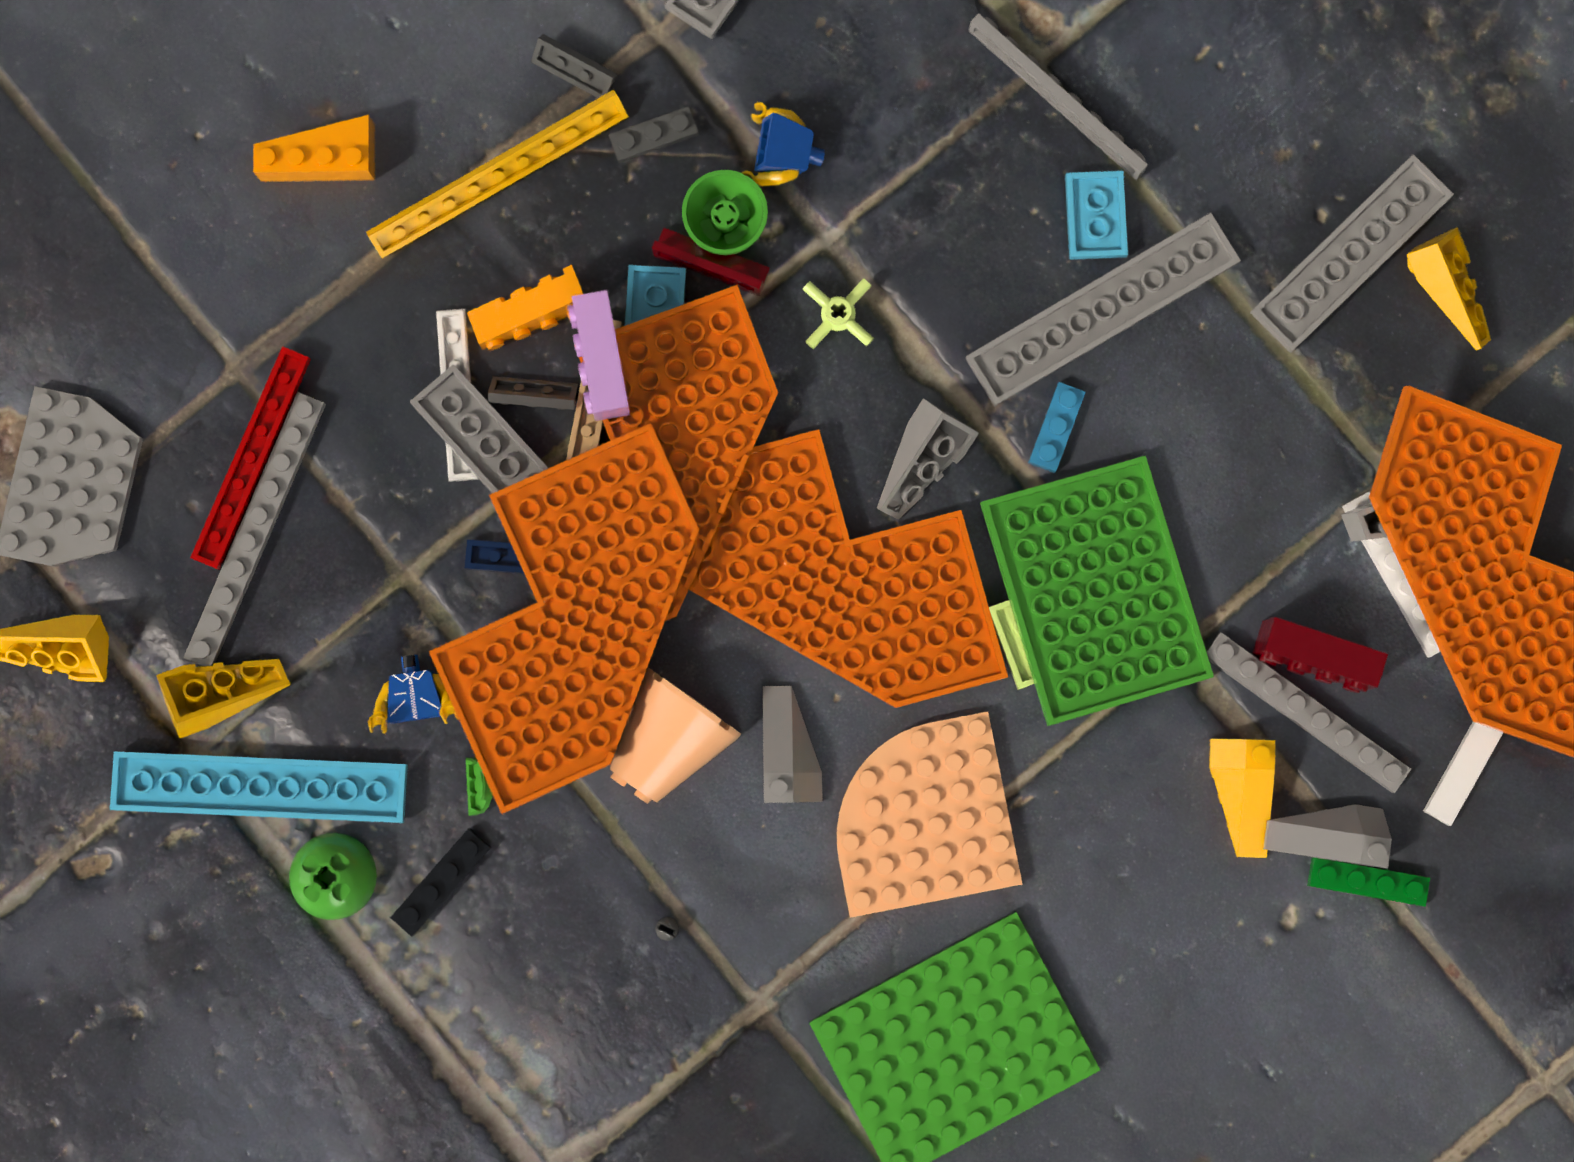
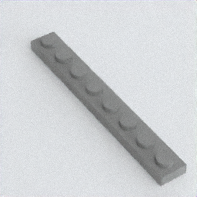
M978 13L970 23L969 32L1132 178L1137 180L1148 166L1145 162V157L1138 150H1131L1124 144V139L1115 130L1110 131L1105 127L1103 120L1097 113L1086 110L1078 96L1072 92L1067 93L1053 74L1049 73L1047 75L1039 68L1040 64L1033 56H1026L1018 49L1019 45L1010 36L1005 37L1001 34L993 20L988 17L984 18Z
M1219 632L1207 648L1206 652L1209 662L1391 793L1397 791L1412 770L1265 663L1259 661L1258 658L1223 633Z

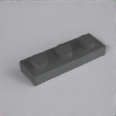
M544 34L537 40L531 59L532 63L597 98L612 91L617 73Z
M689 106L608 134L618 163L699 136Z
M492 376L488 390V402L502 405L515 404L529 407H549L559 410H574L578 396V384L496 376Z

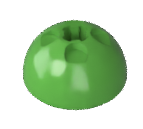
M732 170L713 171L697 179L688 189L682 205V219L690 238L704 250L718 255L736 254L752 246L764 231L768 216L767 201L761 188L750 177Z
M325 833L307 841L295 854L289 871V885L296 902L307 913L326 920L347 918L360 911L370 900L377 879L375 862L369 850L356 838L343 833Z

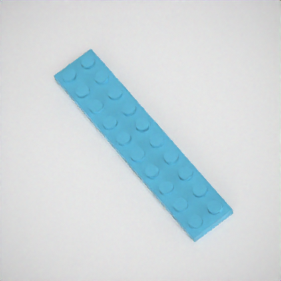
M114 751L110 810L404 823L408 764Z

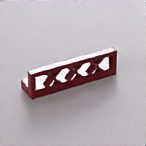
M663 228L659 240L654 241L652 246L654 257L728 285H738L739 289L758 296L761 295L770 272V267L735 254L718 255L708 252L698 246L690 237Z

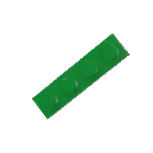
M1312 857L1307 886L1426 907L1430 878Z

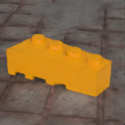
M369 115L256 143L253 145V173L261 182L375 180V124Z
M570 265L563 268L564 275L559 277L548 275L539 279L540 282L533 289L523 286L510 294L511 299L505 301L504 297H499L467 312L480 347L483 350L486 348L489 351L504 346V341L512 338L521 340L529 337L533 330L538 328L542 330L551 329L558 325L557 321L567 317L570 320L568 306L573 305L572 296L583 294L573 266Z

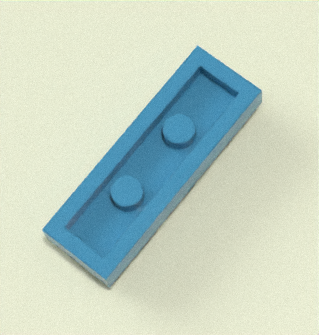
M1058 382L1028 461L1029 464L1053 473L1057 471L1086 393L1085 391Z

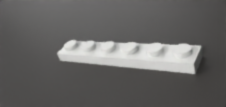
M1370 492L1343 505L1342 508L1345 513L1370 503ZM1388 537L1361 540L1427 658L1439 653V647Z

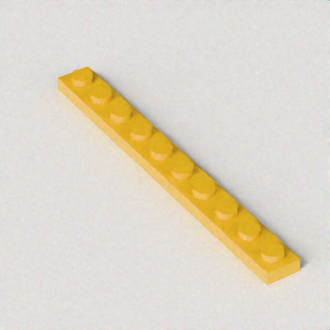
M614 90L606 93L368 230L366 233L381 258L388 256L626 119L628 115L617 93Z

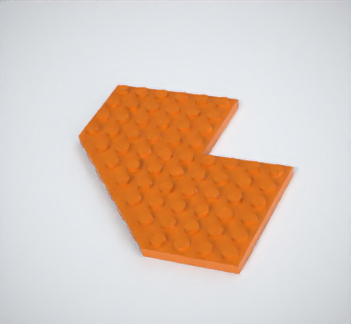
M738 285L614 330L630 415L602 420L609 440L616 439L651 423L699 528V533L665 621L677 617L778 395V390ZM579 357L580 363H584L583 357Z
M1404 386L1369 499L1472 721L1574 758V572L1529 555L1562 445L1412 386Z
M651 423L489 495L537 603L429 651L501 814L612 763L699 533L697 523Z
M819 429L753 448L689 588L691 592L894 708L1008 678L962 510L850 540Z

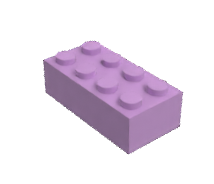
M605 290L572 296L573 305L568 306L572 329L578 328L579 333L574 334L573 339L577 357H583L584 363H579L578 366L582 385H588L589 392L583 393L588 415L593 414L595 421L628 416L630 414L608 292Z

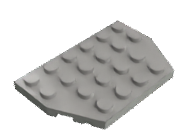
M34 386L1 523L0 556L56 567L64 565L63 563L79 559L83 560L101 553L117 551L143 438L92 398Z

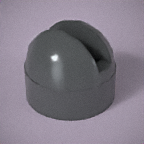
M672 917L661 918L655 926L656 935L664 941L674 939L679 932L677 921ZM663 924L673 929V934L671 935L659 929L660 925Z

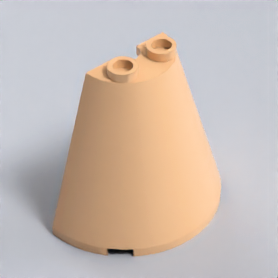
M647 667L610 767L613 774L610 777L623 787L627 783L637 789L634 795L648 804L651 799L658 802L735 742L741 733Z

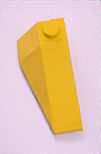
M1457 227L1416 246L1406 254L1408 258L1407 264L1409 270L1415 274L1417 281L1474 349L1479 350L1491 338L1483 307L1476 303L1474 299L1477 285L1475 279L1470 280L1466 264L1471 262Z
M69 615L0 629V661L22 667L26 666L27 663L43 667V672L52 674L54 671L69 674V679L75 681L105 682L107 678L109 636L100 615Z
M280 659L243 661L242 664L224 665L222 662L213 663V666L201 667L190 664L156 675L179 739L208 729L290 686Z
M1210 739L1209 769L1212 778H1214L1218 791L1217 795L1227 820L1226 824L1236 857L1267 858L1268 850H1264L1263 846L1267 820L1271 818L1275 774V740Z

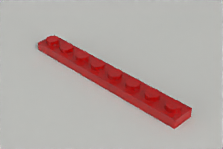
M282 346L191 554V559L220 570L311 361L308 356Z

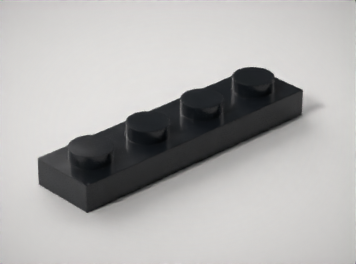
M470 828L467 829L390 918L413 937L491 847Z

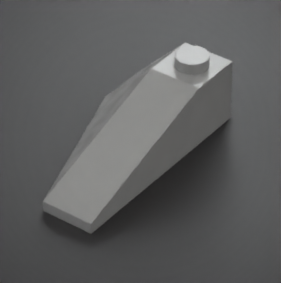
M923 398L907 423L877 508L899 520L923 497V490L934 480L938 482L944 476L942 472L952 462L957 464L965 456L979 432Z
M763 686L764 803L823 802L822 771L792 686Z
M1351 804L1339 808L1267 820L1263 849L1388 869L1392 838L1383 809Z

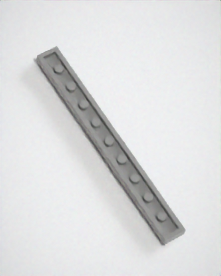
M297 392L183 657L184 659L202 666H213V663H216L326 406L324 402Z

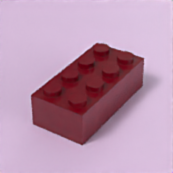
M1277 617L1262 621L1252 653L1260 656L1259 661L1273 666L1284 664L1288 666V671L1300 675L1312 673L1315 674L1314 679L1327 684H1332V682L1342 683L1343 689L1354 693H1360V691L1367 692L1368 689L1378 688L1388 657L1387 653Z

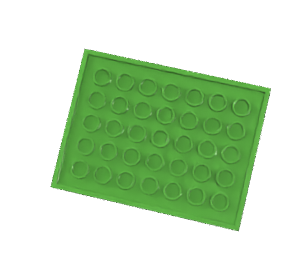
M1146 456L980 503L1047 726L1214 677Z
M1016 911L809 1021L881 1162H931L1100 1071L1097 1062Z

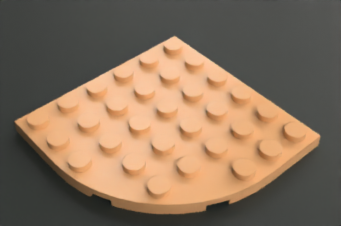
M988 712L931 722L903 731L878 747L856 771L843 797L837 823L838 859L850 918L1022 885Z

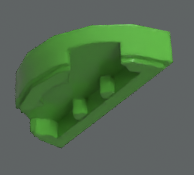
M467 757L465 760L469 816H475L486 811L493 794L477 758Z

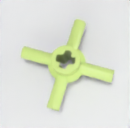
M863 278L846 298L840 296L829 298L809 281L803 290L822 306L821 317L823 323L805 342L814 349L831 330L843 331L847 329L865 346H868L874 337L855 321L856 311L854 305L868 291L871 284ZM841 309L844 310V318L838 316L835 319L833 317V310L837 312Z

